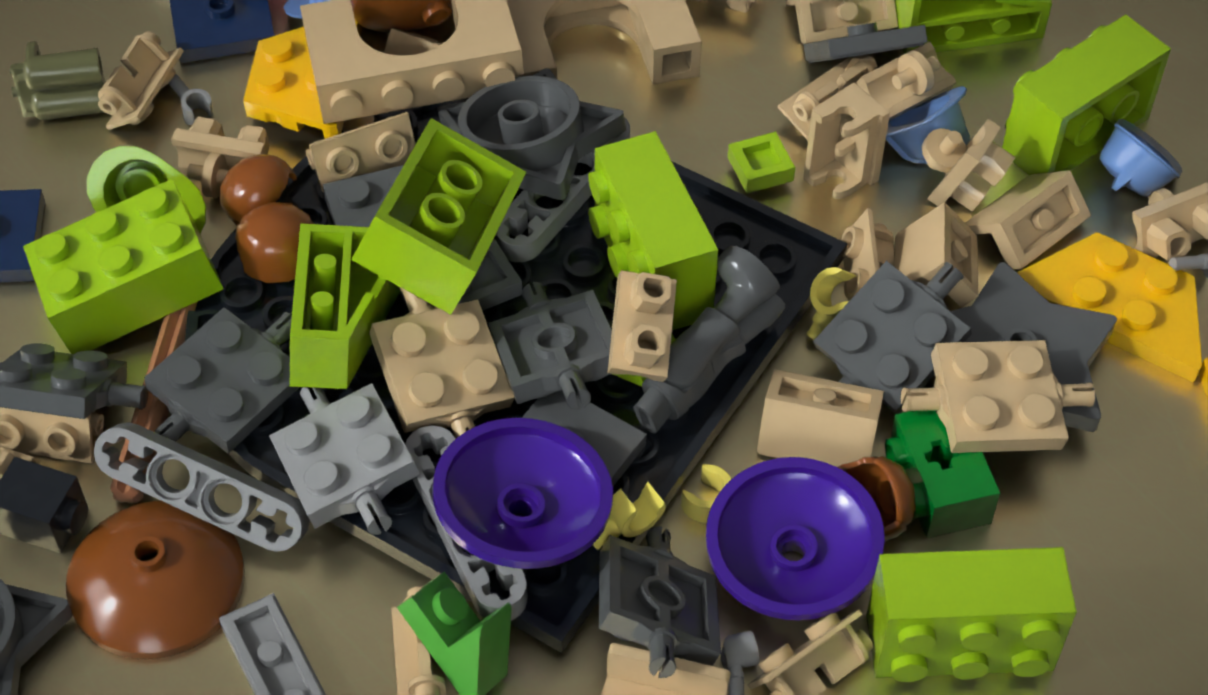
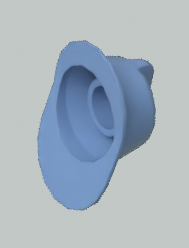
M960 86L945 91L890 120L886 135L887 142L903 159L917 164H927L922 154V144L924 139L933 130L942 128L957 131L962 135L964 143L967 144L970 141V134L959 101L966 95L967 88Z
M1119 119L1115 123V128L1100 154L1101 163L1115 177L1111 186L1114 191L1126 186L1141 196L1149 197L1152 192L1163 188L1174 178L1180 177L1182 167L1155 139L1124 119Z

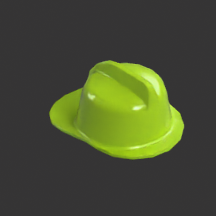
M117 146L104 151L92 163L87 176V195L96 212L173 179L195 220L200 234L206 223V204L200 190L187 176L156 154L138 146Z

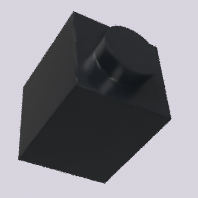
M14 457L0 479V534L62 553L70 537L81 531L88 515V504L78 478L75 475Z

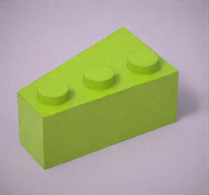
M895 0L898 27L894 29L925 25L927 42L930 41L936 53L1044 38L1052 1ZM920 46L904 48L902 50L906 54Z
M300 223L290 330V387L347 389L372 345L369 335L372 323L385 321L400 294V287L351 260L369 227Z

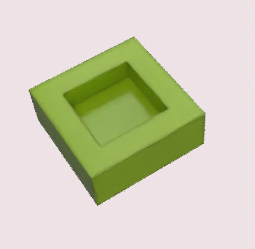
M776 131L729 144L728 159L746 194L794 181L795 166Z

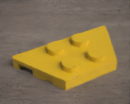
M355 19L357 30L361 37L363 26ZM304 27L259 40L243 99L247 117L264 122H276L284 128L300 132L305 124L322 129L324 139L342 134L344 121L323 124Z
M1098 232L1017 272L1049 303L1116 316L1117 321L1112 335L1107 341L1108 343L1193 383L1197 379L1202 367L1195 276L1182 270H1174L1169 264Z

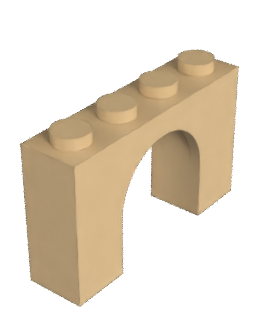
M330 0L301 5L300 10L323 124L470 98L484 87L514 81L515 77L524 76L522 49L507 0H451L456 27L452 36L440 46L414 55H392L377 51L368 46L358 33L351 0Z
M507 0L522 49L524 76H533L542 69L549 68L557 79V66L550 43L559 34L568 29L591 24L610 26L629 35L640 49L652 84L700 76L702 41L686 0Z

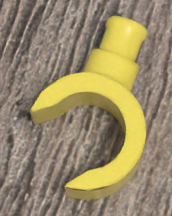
M829 267L815 277L810 289V299L816 312L812 318L814 322L806 333L808 337L815 340L849 302L844 301L832 306L831 294L839 283L856 277L855 274L838 267Z
M702 464L701 481L720 493L722 488L732 478L724 469L718 466ZM682 489L681 507L685 514L695 521L707 523L708 515L715 499L702 500L693 493Z
M649 482L646 483L640 496L633 504L621 489L613 495L608 523L600 537L593 544L596 550H599L605 544L609 535L619 537L622 534L627 538L638 536L650 529L662 517L666 504Z

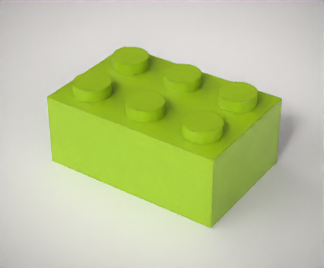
M1126 14L1108 26H1099L1086 40L1073 48H1064L1051 62L1036 71L1030 70L1020 77L1013 89L1014 99L1010 116L1005 123L1006 133L1002 148L1015 156L1013 162L1028 175L1072 170L1104 148L1115 128V123L1119 119H1124L1135 126H1139L1149 119L1171 48Z
M431 118L351 260L451 315L476 275L526 171Z
M654 131L595 148V171L588 174L589 186L595 200V206L589 208L588 214L594 235L598 239L604 237L608 245L607 254L613 274L617 278L621 270L635 273L645 272L668 276L671 279L677 280L672 330L692 325L706 307L714 308L718 248L659 136Z
M173 179L146 189L135 196L23 246L47 318L71 354L91 351L161 319L170 313H174L224 290L195 220Z
M1064 548L879 554L866 613L869 637L874 646L871 653L875 678L893 677V679L900 682H913L926 676L953 675L958 679L970 680L980 678L987 673L1013 672L1020 677H1035L1047 671H1054L1077 613Z

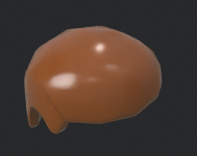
M257 154L241 159L228 170L220 186V204L228 217L237 226L240 224L241 218L250 210L269 202H276L287 186L289 178L295 181L297 176L292 168L277 156Z
M279 202L266 203L245 214L241 218L240 224L237 225L235 235L237 250L245 273L251 278L266 283L289 282L295 279L300 223L314 224L310 216L292 203Z
M865 456L854 462L841 464L837 467L855 478L873 498L883 521L885 542L900 536L908 529V525L914 518L916 501L914 486L902 465L884 456Z

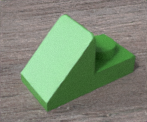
M444 571L397 607L459 695H486L508 675L511 604L509 602L479 620L468 605L465 597L458 591Z

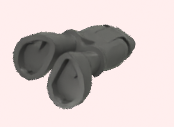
M729 246L720 254L717 262V271L727 285V290L714 308L706 307L697 320L671 343L668 377L666 380L660 382L646 378L642 383L644 395L635 404L634 410L638 421L647 431L656 434L668 418L677 420L706 393L723 368L733 359L746 352L745 345L764 329L770 327L785 310V303L776 295L780 288L776 277L766 265L747 250L737 246Z

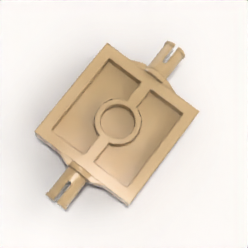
M400 287L409 313L403 317L372 323L369 335L404 433L433 425L452 428L456 439L466 431L474 428L473 421L484 413L511 407L515 397L479 301L474 300L457 304L450 315Z
M1045 340L936 343L931 353L936 378L934 388H903L901 391L903 412L934 410L937 412L938 417L946 427L951 453L1062 450L1069 439L1062 412L1063 407H1092L1095 402V390H1092L1094 388L1092 383L1060 384L1052 371Z

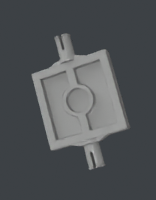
M372 383L333 403H330L324 388H312L317 397L314 400L308 387H303L300 396L310 414L269 435L309 520L316 529L341 515L359 511L368 532L373 535L382 534L374 516L377 515L385 531L391 527L392 520L388 516L381 500L393 488L420 475L392 419Z

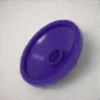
M531 418L498 419L483 423L457 437L444 451L435 469L433 480L435 511L440 523L450 537L476 557L510 568L535 569L550 567L564 563L582 554L594 544L604 531L610 517L613 501V486L609 471L595 449L583 438L564 427ZM514 514H522V515H525V516H524V517H521V516H516V515H514Z
M784 457L757 463L737 474L717 495L710 509L706 525V547L709 562L723 587L748 608L763 615L784 620H811L825 617L855 602L873 582L879 554H883L885 544L883 521L876 503L867 490L855 478L836 466L803 457ZM789 551H796L803 558L798 561H790L784 557V554Z

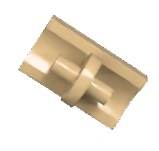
M929 41L925 45L863 75L856 83L890 111V121L951 89L957 81L952 74L941 66L936 56L935 48Z
M197 117L189 130L176 128L171 138L172 145L178 151V170L182 174H187L189 179L201 181L203 195L211 198L220 196V186L228 170L236 163L253 155L268 154L269 151L267 131L263 127L246 125L241 128L237 138L224 136L222 124L218 123L215 119Z
M987 119L967 144L964 143L962 135L957 131L939 128L928 134L922 144V154L931 169L945 172L946 175L928 197L929 201L939 206L949 197H952L971 211L979 205L992 185L996 186L1015 159L1014 155L993 142L1001 129L1000 126Z
M1208 182L1173 195L1166 188L1152 192L1148 198V206L1132 212L1133 222L1137 231V244L1134 249L1154 258L1161 256L1169 262L1172 257L1186 256L1191 249V243L1203 238L1208 240Z
M621 270L617 277L607 373L638 375L660 382L666 380L668 377L677 280L663 275Z

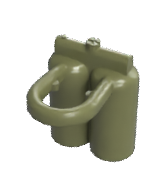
M28 42L24 63L10 66L9 72L10 74L12 73L15 87L11 88L13 97L18 96L23 117L36 116L39 120H51L103 113L98 106V92L106 80L103 75L98 48L41 55L37 42Z

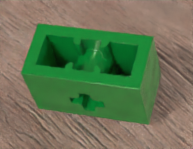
M935 410L908 411L895 414L891 437L885 440L886 458L904 467L914 486L916 510L913 519L919 518L926 538L992 524L1001 493L983 452L951 453L946 427Z

